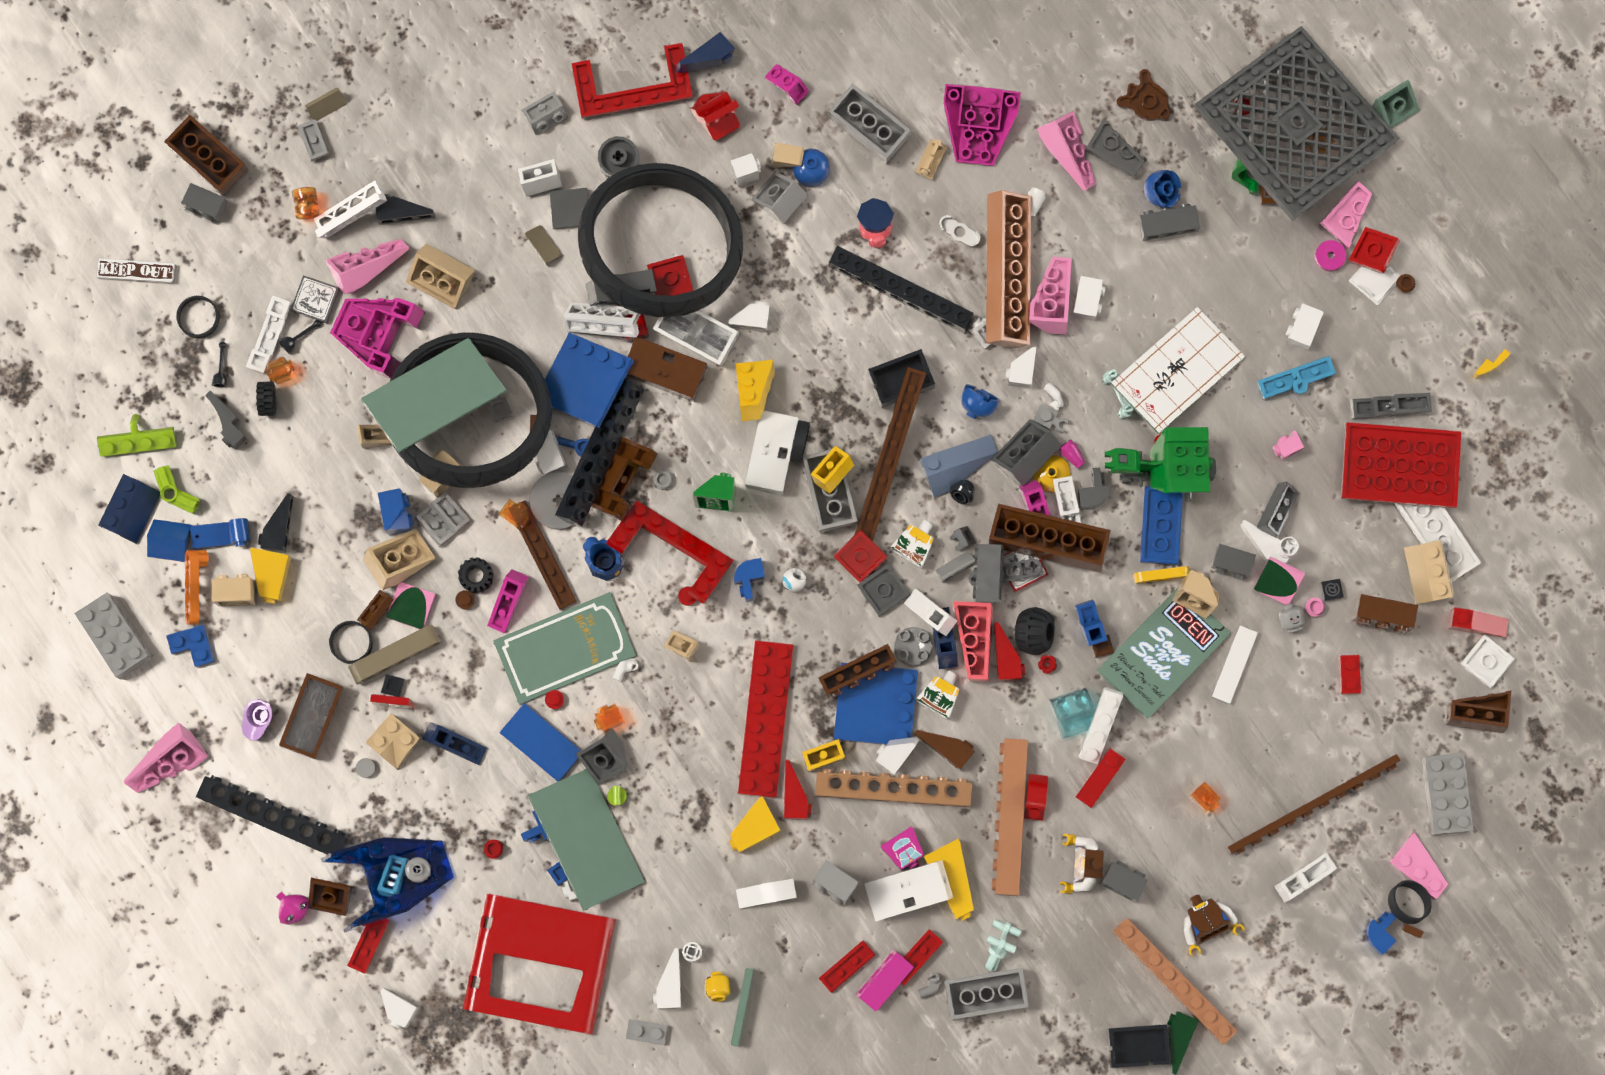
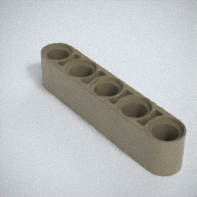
M429 625L349 665L348 669L356 685L423 653L438 645L441 641L433 625Z

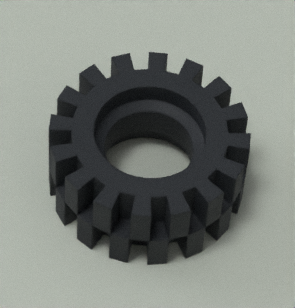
M257 382L256 405L258 415L275 416L277 402L274 382Z
M472 557L470 560H465L464 564L460 565V570H458L460 584L471 593L484 592L493 582V570L484 559ZM474 568H479L483 572L482 580L476 583L471 582L468 577L469 572Z

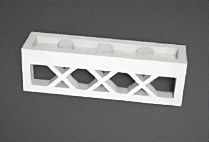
M373 181L314 218L319 228L315 231L318 238L327 239L386 202L387 199L378 182ZM375 188L377 193L368 197L369 190ZM356 198L362 199V202L352 207L353 201ZM340 208H347L346 212L337 217ZM326 217L332 218L330 222L323 226L321 220Z
M570 302L563 315V321L568 332L637 338L639 330L636 322L640 314L621 306H590L587 303ZM574 309L582 310L577 313H572ZM593 311H599L594 315L589 314ZM610 313H617V314H615V315H613V316H606L607 314H610ZM633 314L632 318H625L624 316Z

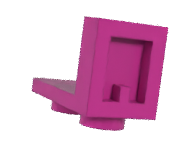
M778 64L765 76L767 81L785 91L790 100L796 105L809 92L799 77Z

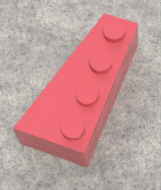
M953 601L968 679L970 682H989L993 605L992 603Z

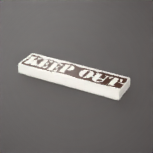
M99 259L97 278L173 283L175 264Z

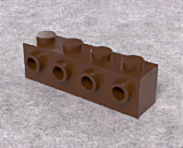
M886 644L818 677L826 696L834 698L841 695V690L847 687L851 690L859 686V682L864 679L869 681L876 678V673L882 670L886 673L894 669L897 661L889 644Z

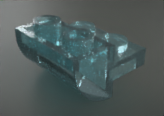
M1086 687L1049 699L1062 739L1089 730L1095 714V708Z

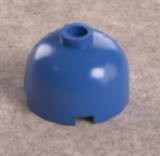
M810 148L804 150L802 166L792 167L795 179L803 186L816 187L823 184L828 178L830 164L823 152Z
M1158 170L1148 176L1144 184L1146 199L1156 207L1174 206L1181 196L1179 194V188H1181L1180 179L1174 171Z
M966 384L961 394V404L967 411L966 415L977 419V417L984 418L993 414L1000 400L983 389L974 390L976 386Z

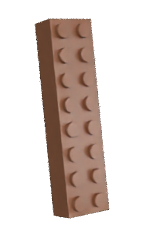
M1001 190L988 194L986 343L1010 348L1024 347L1030 345L1031 196Z

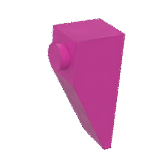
M1037 480L1026 483L1024 486H1019L1026 510L1051 516L1042 486Z
M513 569L510 570L505 576L487 626L502 633L506 632L522 597L529 576Z

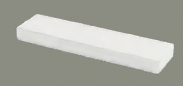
M1239 626L1212 698L1227 704L1231 703L1258 632Z

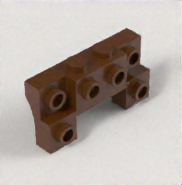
M623 437L591 507L606 513L610 517L623 521L631 505L622 499L638 468L650 470L658 453Z

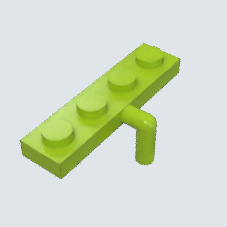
M133 414L129 424L131 432L97 437L100 457L174 448L177 446L174 427L139 431L137 425L139 415Z

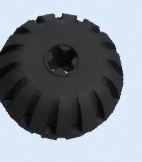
M1039 607L1023 610L1018 615L1015 625V641L1018 648L1030 655H1039L1048 651L1052 646L1055 635L1053 616L1045 609Z

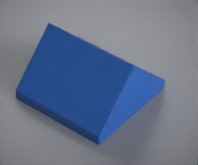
M154 519L147 534V557L185 562V553L188 550L191 535L190 526L192 525Z

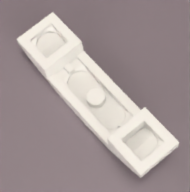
M272 295L266 311V319L246 367L265 373L280 340L291 302Z

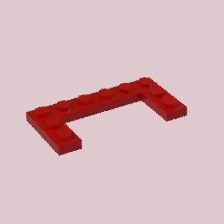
M683 43L664 46L671 82L608 94L596 95L590 60L571 63L581 118H590L693 99L688 72L677 73L675 71L678 62L685 58Z
M636 500L606 544L623 554L641 528L649 531L705 566V569L688 592L689 596L705 604L734 560Z

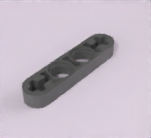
M1037 559L1003 564L1002 583L1038 576L1042 573L1043 565ZM1032 562L1035 565H1039L1035 573H1033V570H1026L1027 575H1024L1022 564L1025 563V567L1032 566ZM1012 566L1020 568V574L1016 577L1010 574ZM974 571L969 574L968 580L972 586L976 587V581H973Z

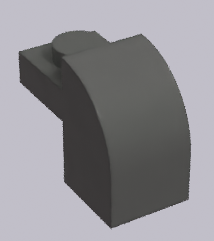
M1100 467L1092 468L1091 470L1093 487L1079 488L1078 490L1080 510L1097 508L1108 497L1110 486H1102V484H1105L1104 472H1101Z

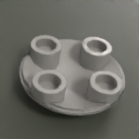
M909 627L899 632L895 639L894 649L897 657L903 663L919 665L930 657L933 643L930 635L925 630L918 627Z

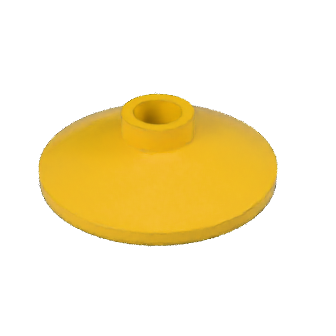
M1052 455L1032 477L1034 481L1037 480L1040 483L1043 491L1052 493L1055 492L1053 479L1069 477L1071 473L1068 463L1062 457ZM1050 469L1055 470V475H1049L1048 471Z

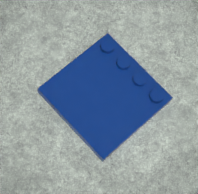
M569 332L545 378L551 396L552 408L600 428L634 361L627 356Z
M894 668L886 673L882 670L876 673L877 677L867 681L864 679L859 682V686L851 690L849 687L841 690L842 694L838 696L834 740L886 745L889 740L912 738L918 670Z

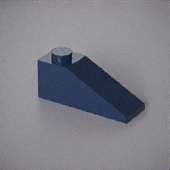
M719 32L678 62L675 71L683 73L718 67L722 63L727 64L733 58L732 55L735 47Z
M949 607L942 608L950 614ZM932 627L938 668L958 667L953 628L945 636Z
M432 722L429 723L422 740L477 765L480 764L487 749Z

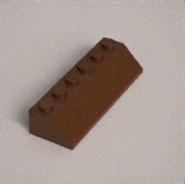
M998 503L989 536V544L1003 545L1004 550L1101 573L1111 530Z

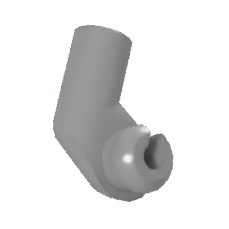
M932 973L929 977L928 986L918 990L921 999L938 993L942 983V978L938 973Z

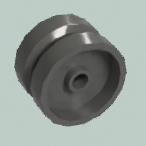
M620 136L609 138L602 143L598 150V163L602 174L609 178L626 168L640 165V157L636 145L631 140Z

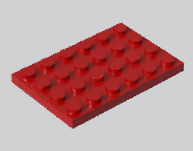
M1346 422L1341 499L1457 508L1462 431Z

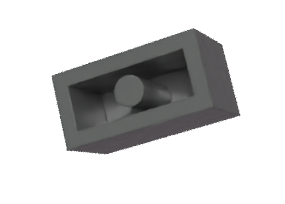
M190 183L181 202L186 212L193 215L195 213L201 214L202 218L209 222L213 220L219 222L228 203L225 197Z
M1218 544L1211 568L1215 569L1214 572L1226 575V573L1233 575V578L1244 581V578L1248 579L1250 577L1256 554Z

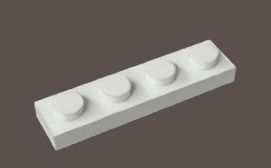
M1104 687L1079 759L1098 764L1121 703L1122 692Z

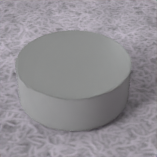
M660 470L655 473L653 482L658 489L666 490L672 485V476L668 471Z
M363 758L357 762L356 772L359 776L369 778L375 773L376 766L372 760Z

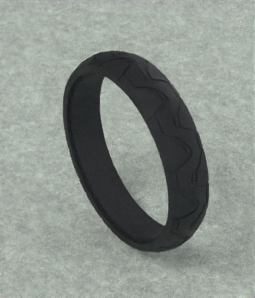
M667 163L636 165L607 178L588 199L581 213L578 226L579 252L585 270L593 283L618 305L646 316L678 317L697 312L709 306L733 282L740 268L743 256V233L740 220L735 208L730 204L731 202L713 182L699 173L685 167ZM650 185L672 187L689 193L703 202L713 212L723 229L727 244V256L724 266L704 286L680 295L649 294L627 285L617 278L605 265L595 243L594 223L601 210L609 201L627 190Z
M462 332L435 338L422 344L418 349L413 350L399 364L390 382L467 338L471 340L481 356L506 364L523 378L534 396L537 415L527 438L509 455L484 465L457 466L428 456L415 444L400 453L397 451L398 455L407 465L431 481L451 487L477 488L507 480L531 463L533 458L539 453L548 435L552 419V403L543 374L532 359L522 350L495 336Z

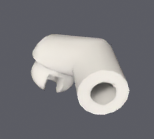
M1050 382L1044 387V390L1053 397L1054 401L1050 404L1051 408L1058 411L1064 406L1062 394Z
M634 659L619 662L612 678L621 682L626 672L637 670L638 662Z

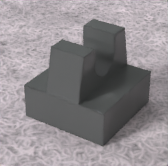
M968 526L955 530L950 536L951 540L958 539L959 545L955 547L956 551L976 543Z

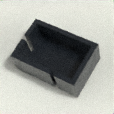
M922 349L868 369V376L875 389V394L881 408L896 403L907 367L926 373L920 394L935 388V382Z
M1168 1024L1107 1028L1108 1046H1112V1050H1109L1110 1068L1149 1066L1148 1061H1151V1065L1171 1064Z

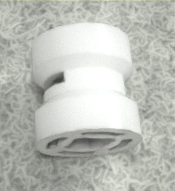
M1285 537L1277 546L1278 554L1283 558H1290L1298 551L1299 544L1295 538Z
M689 942L683 947V957L688 962H697L702 956V949L699 944Z

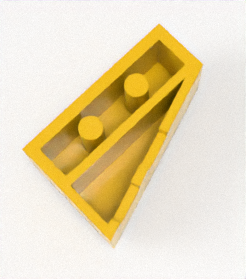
M773 359L735 363L742 421L761 419L766 398L771 389V382L775 376Z

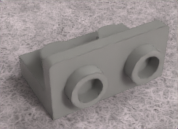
M555 92L548 94L521 110L535 135L568 118L565 108Z

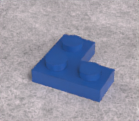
M204 625L166 635L172 655L190 650L194 667L214 662Z

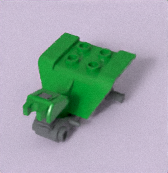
M1208 427L1165 428L1150 450V461L1143 460L1142 451L1135 449L1115 448L1104 452V457L1112 459L1111 462H1105V469H1110L1112 474H1120L1122 484H1132L1133 481H1139V487H1143V481H1150L1151 488L1163 493H1184V501L1187 502L1188 494L1189 501H1192V493H1210V481L1215 479L1216 460L1209 457Z

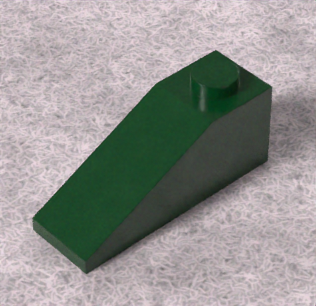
M1175 1011L1174 1014L1171 1013L1167 1020L1169 1025L1170 1070L1173 1075H1176L1199 1021L1179 1011Z

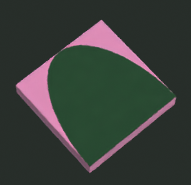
M1270 556L1254 586V590L1286 605L1291 602L1305 573Z
M401 582L397 586L393 597L394 600L390 605L386 618L422 629L425 626L436 594Z

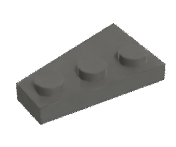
M1103 118L1085 149L1086 152L1135 178L1144 162L1140 155L1129 144L1124 142L1120 134L1108 125L1105 118Z

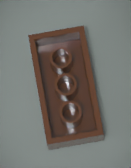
M191 115L164 141L173 153L221 196H224L248 170L245 163Z

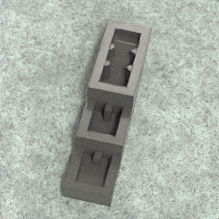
M1430 393L1394 394L1392 396H1376L1350 400L1352 419L1432 412Z

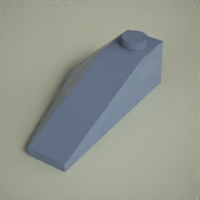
M988 435L921 458L920 465L933 497L935 498L950 492V487L953 484L967 479L974 471L996 455L998 451L992 436Z

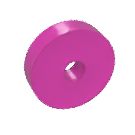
M1324 241L1315 252L1316 263L1325 271L1338 270L1346 260V250L1337 241ZM1332 253L1334 258H1328L1327 254Z

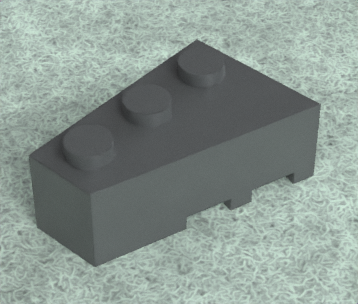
M652 269L614 274L621 281L637 290L649 294L656 292ZM592 280L585 284L590 306L617 304L609 299L604 292H601Z

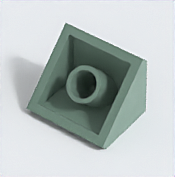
M1409 80L1377 98L1372 105L1390 128L1420 110Z

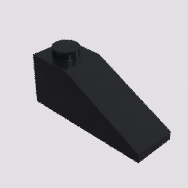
M384 194L387 201L376 207L379 225L436 218L432 209L390 196L389 194Z
M286 494L263 528L262 534H259L258 545H261L260 548L262 550L286 553L294 499L292 494Z

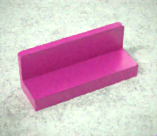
M892 950L855 995L874 1011H878L913 969V966L896 951Z

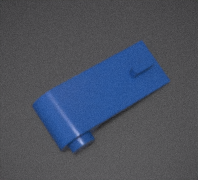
M247 518L231 519L229 522L190 526L192 549L227 545L245 547L247 546L246 543L250 542Z

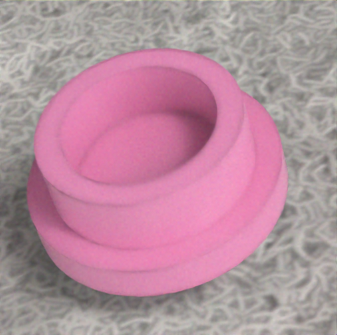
M1311 598L1307 601L1305 610L1310 616L1318 617L1324 612L1325 605L1321 599Z

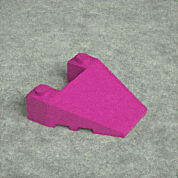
M378 298L377 300L345 299L330 334L375 373L392 379L393 373L401 362L387 353L401 323L417 328L425 311L416 304L400 298H394V300H385L384 298Z

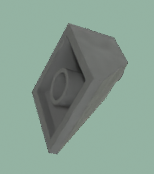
M613 728L596 737L576 753L598 785L627 768L624 743Z

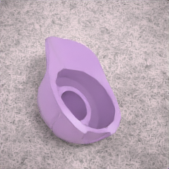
M254 699L246 705L242 721V733L246 738L253 741L259 740L271 724L273 710L268 702Z

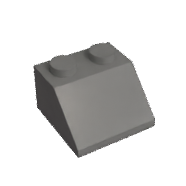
M775 171L751 200L771 217L785 223L797 207L803 203L808 194L796 181Z

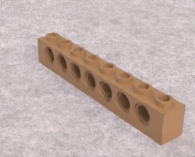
M821 769V772H817L815 797L956 807L971 806L972 783H968V779L957 778L956 782L948 781L949 778L937 777V780H929V776H918V779H910V775L898 774V778L890 777L891 774L879 773V776H871V772H860L859 775H853L852 771L840 770V774L832 773L833 770ZM832 779H839L841 781V786L838 789H833L830 786ZM852 780L860 782L861 786L858 790H852L849 787V783ZM873 781L878 782L880 785V789L876 792L869 789V784ZM890 783L898 784L899 791L891 793L888 790V785ZM910 784L918 786L919 790L916 794L908 792L907 787ZM931 785L936 786L938 793L934 796L929 795L927 787ZM948 787L956 788L957 795L955 797L947 795L946 789Z

